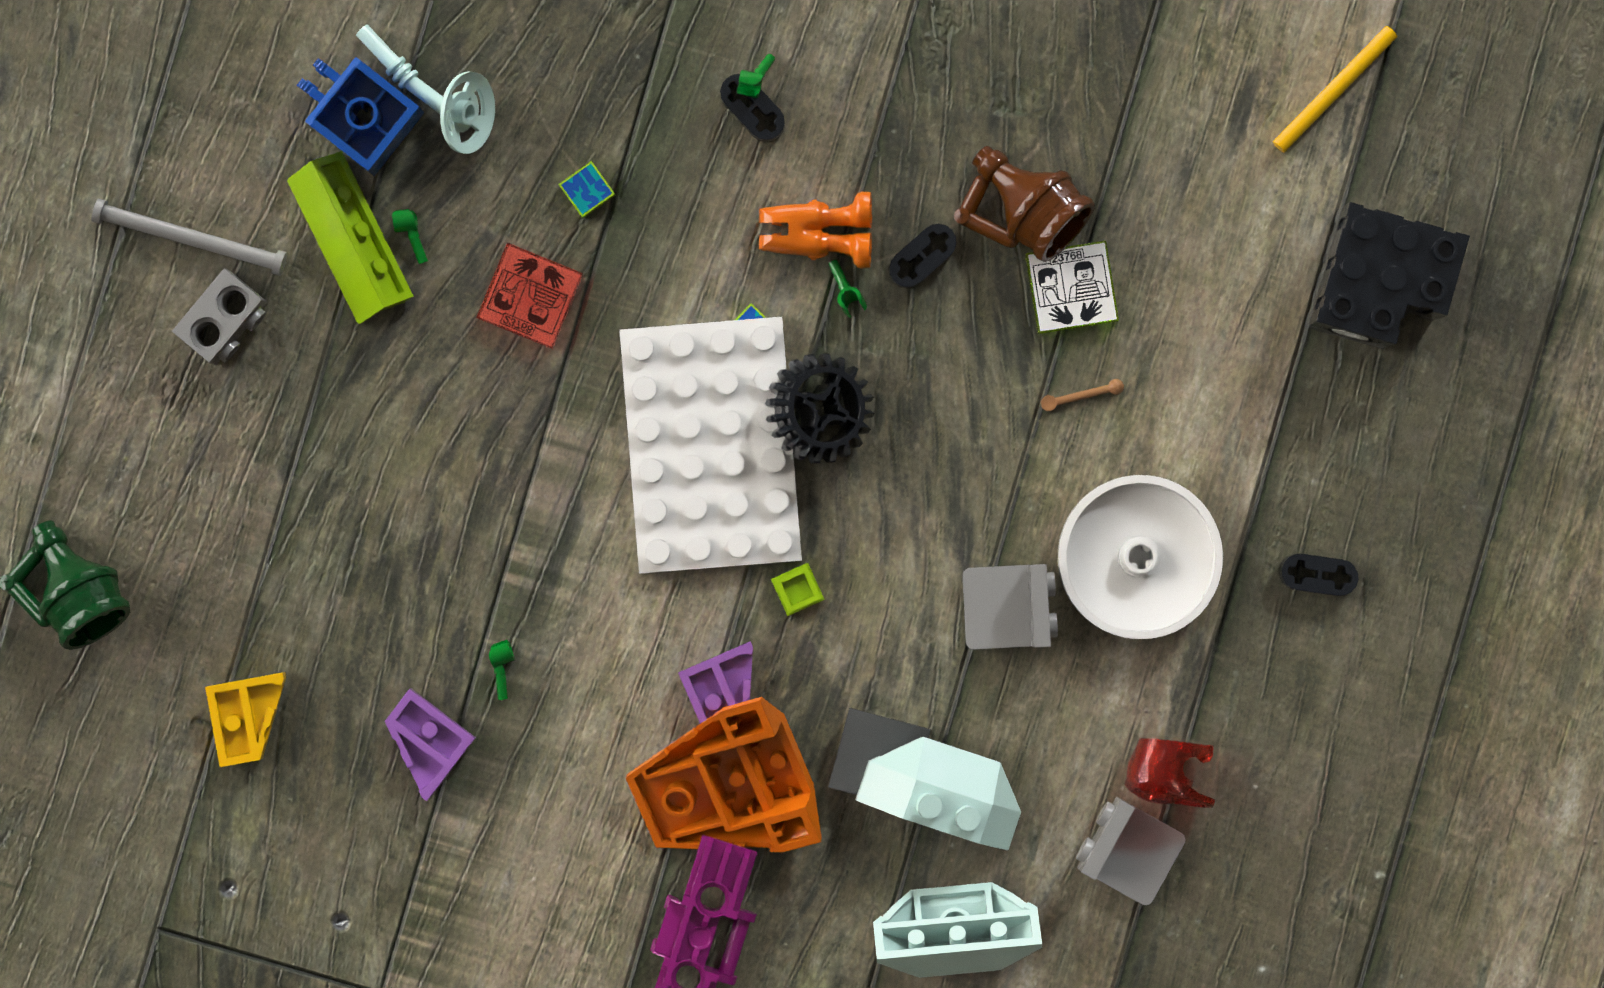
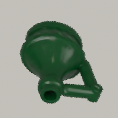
M51 520L40 523L32 530L34 547L27 551L9 574H5L0 578V588L7 591L41 627H49L51 625L58 633L59 643L64 649H78L100 640L118 628L131 613L129 601L121 597L117 570L85 560L75 554L67 546L68 539L64 531L60 527H56L54 521ZM44 557L47 566V584L43 601L40 603L22 582Z

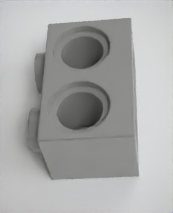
M224 268L172 332L209 363L217 365L220 360L225 363L240 347V343L237 340L246 329L253 331L264 319L266 312L263 308L268 302L235 274ZM242 293L246 299V306L241 313L232 315L228 311L227 301L231 295ZM215 324L220 332L219 339L214 345L205 346L201 340V332L207 325Z

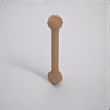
M1113 379L1108 385L1056 398L1047 395L1042 398L1041 407L1048 412L1053 411L1057 405L1106 393L1119 395L1124 390V384L1119 379Z

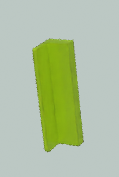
M342 151L312 160L288 178V184L358 324L366 322L383 310L405 303L414 297Z

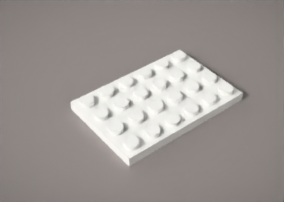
M782 317L621 329L620 342L639 574L802 561L793 449L790 451L781 449L785 436L780 438L771 436L772 432L778 428L777 422L768 423L766 418L769 415L775 414V409L764 404L767 399L776 398L777 395L771 392L768 387L771 383H781L777 373L779 370L786 369Z

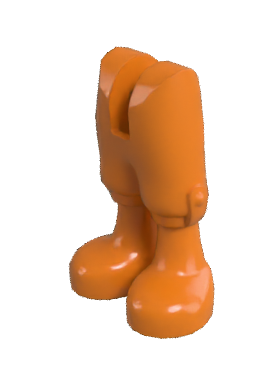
M871 192L857 193L852 204L841 208L829 209L826 203L815 199L807 204L759 208V223L782 226V224L789 225L788 235H781V233L759 235V250L787 255L808 256L813 261L827 256L829 252H836L850 256L856 267L860 269L871 267V233L838 235L822 231L823 228H829V226L871 229Z

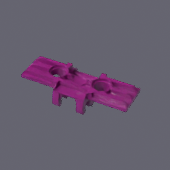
M702 835L683 899L679 900L677 899L678 897L667 895L664 904L666 912L658 938L653 939L650 948L653 954L664 958L655 988H683L677 982L676 974L681 967L687 965L695 967L700 973V982L694 988H715L717 981L735 985L737 976L734 973L750 922L754 923L757 916L754 912L740 908L757 851ZM708 887H717L724 893L725 902L718 908H709L701 902L702 892ZM720 916H726L734 919L719 969L707 966L706 960Z

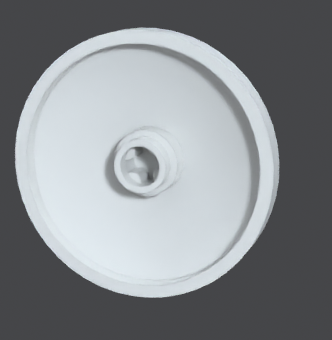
M1132 475L1103 483L1086 494L1077 503L1063 526L1059 539L1057 561L1063 588L1071 603L1085 619L1101 630L1113 635L1130 639H1152L1180 630L1197 618L1207 607L1220 581L1223 566V549L1220 533L1212 515L1193 493L1168 479L1150 475Z

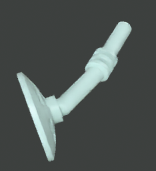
M368 24L357 32L356 36L387 68L386 74L388 76L393 75L392 80L394 83L399 82L398 87L400 89L406 88L440 114L442 133L451 149L458 153L470 154L484 145L494 123L495 99L492 88L483 75L470 71L457 75L447 87L443 97L417 77L419 72L417 70L411 71L412 65L410 63L405 64L406 59L403 56L398 57ZM466 82L462 91L455 92L452 95V92L459 84ZM476 90H477V92H478V95H479V98H480V104H481V113H480V115H479L478 99H477V97H476V95H475V93H474ZM470 127L475 129V132L468 140L461 142L460 132H465Z

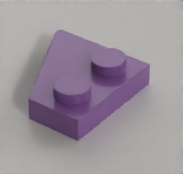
M751 641L678 672L700 723L723 707L750 700L753 656Z
M412 688L406 692L384 721L401 751L400 754L419 788L421 797L426 801L430 799L476 738Z

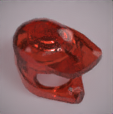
M1139 738L1127 765L1124 785L1129 792L1151 803L1212 808L1215 799L1200 794L1192 788L1194 781L1184 775L1183 765L1186 760L1192 757H1196L1202 763L1210 762L1213 756V745Z

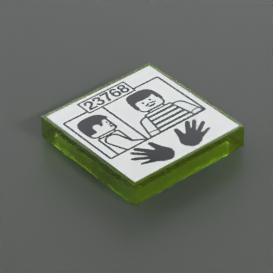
M1106 241L1068 246L1060 254L1047 262L1037 259L1033 252L1025 253L1037 334L1119 321Z

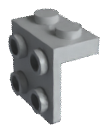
M1047 564L975 567L964 570L962 582L966 645L970 649L1030 646L1034 648L1051 647V638L1058 637L1057 614L1049 613L1048 597H1055L1056 587L1054 572H1047Z
M1116 796L1113 803L1107 801L1096 820V823L1100 826L1093 839L1087 837L1079 849L1076 859L1080 862L1077 868L1081 873L1105 883L1140 904L1149 905L1154 900L1183 848L1186 839L1178 830Z

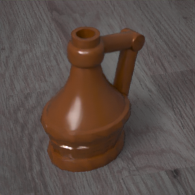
M985 146L973 159L972 164L977 168L979 175L973 180L960 208L955 211L954 219L960 225L1007 248H1014L1021 243L1031 248L1037 259L1047 262L1060 254L1081 232L1089 221L1095 204L1091 198L1080 194L1068 172L1063 170L1058 172L1022 170L1010 164L1008 157L1000 150H993L990 146ZM989 182H993L1000 192L1005 206L1007 229L975 214L989 187Z

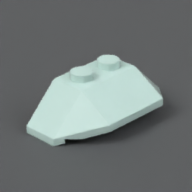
M920 737L882 756L869 760L855 799L902 819L978 844L1009 850L1021 815L1020 807L1000 762L926 737Z
M993 882L913 889L899 899L883 916H880L873 922L877 963L919 978L1002 970L1042 948L1038 908L1029 902H1024L1013 893Z

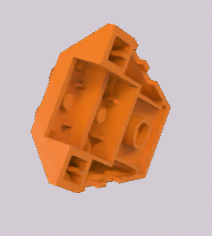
M763 697L723 707L636 767L625 777L656 848L698 849L702 835H706L745 848H769L770 852L783 853L820 843L822 839L814 783L785 714Z

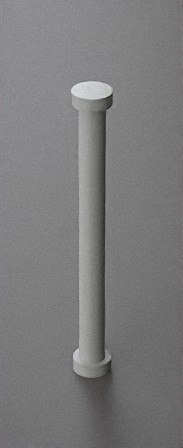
M100 198L97 199L93 208L92 222L98 224L106 221L266 267L272 269V274L279 276L282 275L286 264L287 252L278 250L277 253H272L109 206L108 201Z

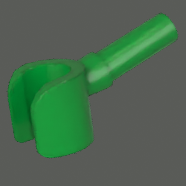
M767 54L755 69V72L741 70L736 93L757 98L760 94L763 78L774 63L775 57L772 54Z
M410 209L394 211L392 213L395 233L408 232V238L418 264L427 262L428 259L419 238L416 213Z
M838 260L829 262L828 265L840 290L837 300L845 315L851 318L848 305L853 301H859L865 311L867 308L865 299L857 288L851 287Z
M504 640L493 644L489 652V659L496 675L498 700L508 699L504 664L515 661L510 642Z

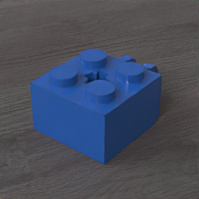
M357 57L353 59L342 75L318 58L313 66L319 74L333 81L334 85L324 95L309 80L302 78L297 86L319 103L305 122L375 176L423 116L424 111ZM368 108H372L371 116L373 119L370 123H363V126H360V119L356 116L361 109L368 112Z

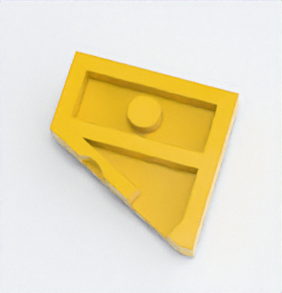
M285 672L205 687L220 767L263 759L285 684Z

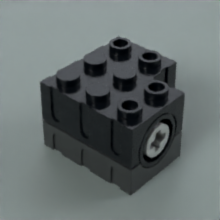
M1349 202L1337 210L1333 222L1335 224L1334 230L1328 240L1322 261L1324 263L1323 269L1317 279L1311 300L1313 302L1310 313L1307 314L1304 327L1384 349L1397 344L1400 330H1398L1399 325L1405 314L1419 315V318L1429 321L1448 316L1470 238L1469 235L1444 231V228L1420 221L1412 222L1405 220L1402 216L1378 209H1366L1363 205Z

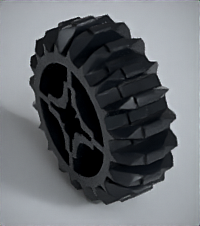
M828 353L820 354L818 358L814 354L804 355L802 362L799 359L790 361V371L782 369L777 373L781 383H771L768 387L771 392L777 395L776 398L767 399L764 403L766 406L775 409V414L769 415L766 418L768 423L777 422L778 428L772 432L771 436L774 438L785 436L781 449L790 451L795 448L794 458L802 460L808 456L811 464L820 463L822 458L826 463L836 462L837 455L841 458L850 456V446L857 448L863 444L858 434H868L871 430L863 420L872 418L875 414L873 411L865 409V403L871 402L874 398L871 394L863 395L861 389L866 387L868 381L865 379L855 381L854 378L859 368L852 366L845 369L844 358L839 357L832 361ZM813 375L824 377L821 385H817L813 393H801L798 391L801 384ZM839 392L842 394L845 409L839 403ZM821 401L822 405L820 407H824V413L827 415L818 416L817 412L820 410H816V404L813 402ZM794 408L797 409L801 415L800 426L796 420ZM827 424H838L841 426L838 433L826 442L816 440L818 433L823 432Z

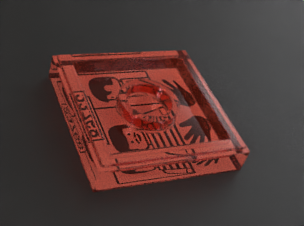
M507 243L476 318L553 349L583 273Z

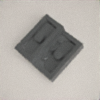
M849 708L828 787L857 795L869 760L882 756L920 737L929 738L931 729Z

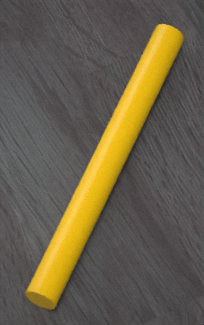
M1385 26L1273 141V144L1281 152L1285 153L1398 37L1397 34L1390 27Z

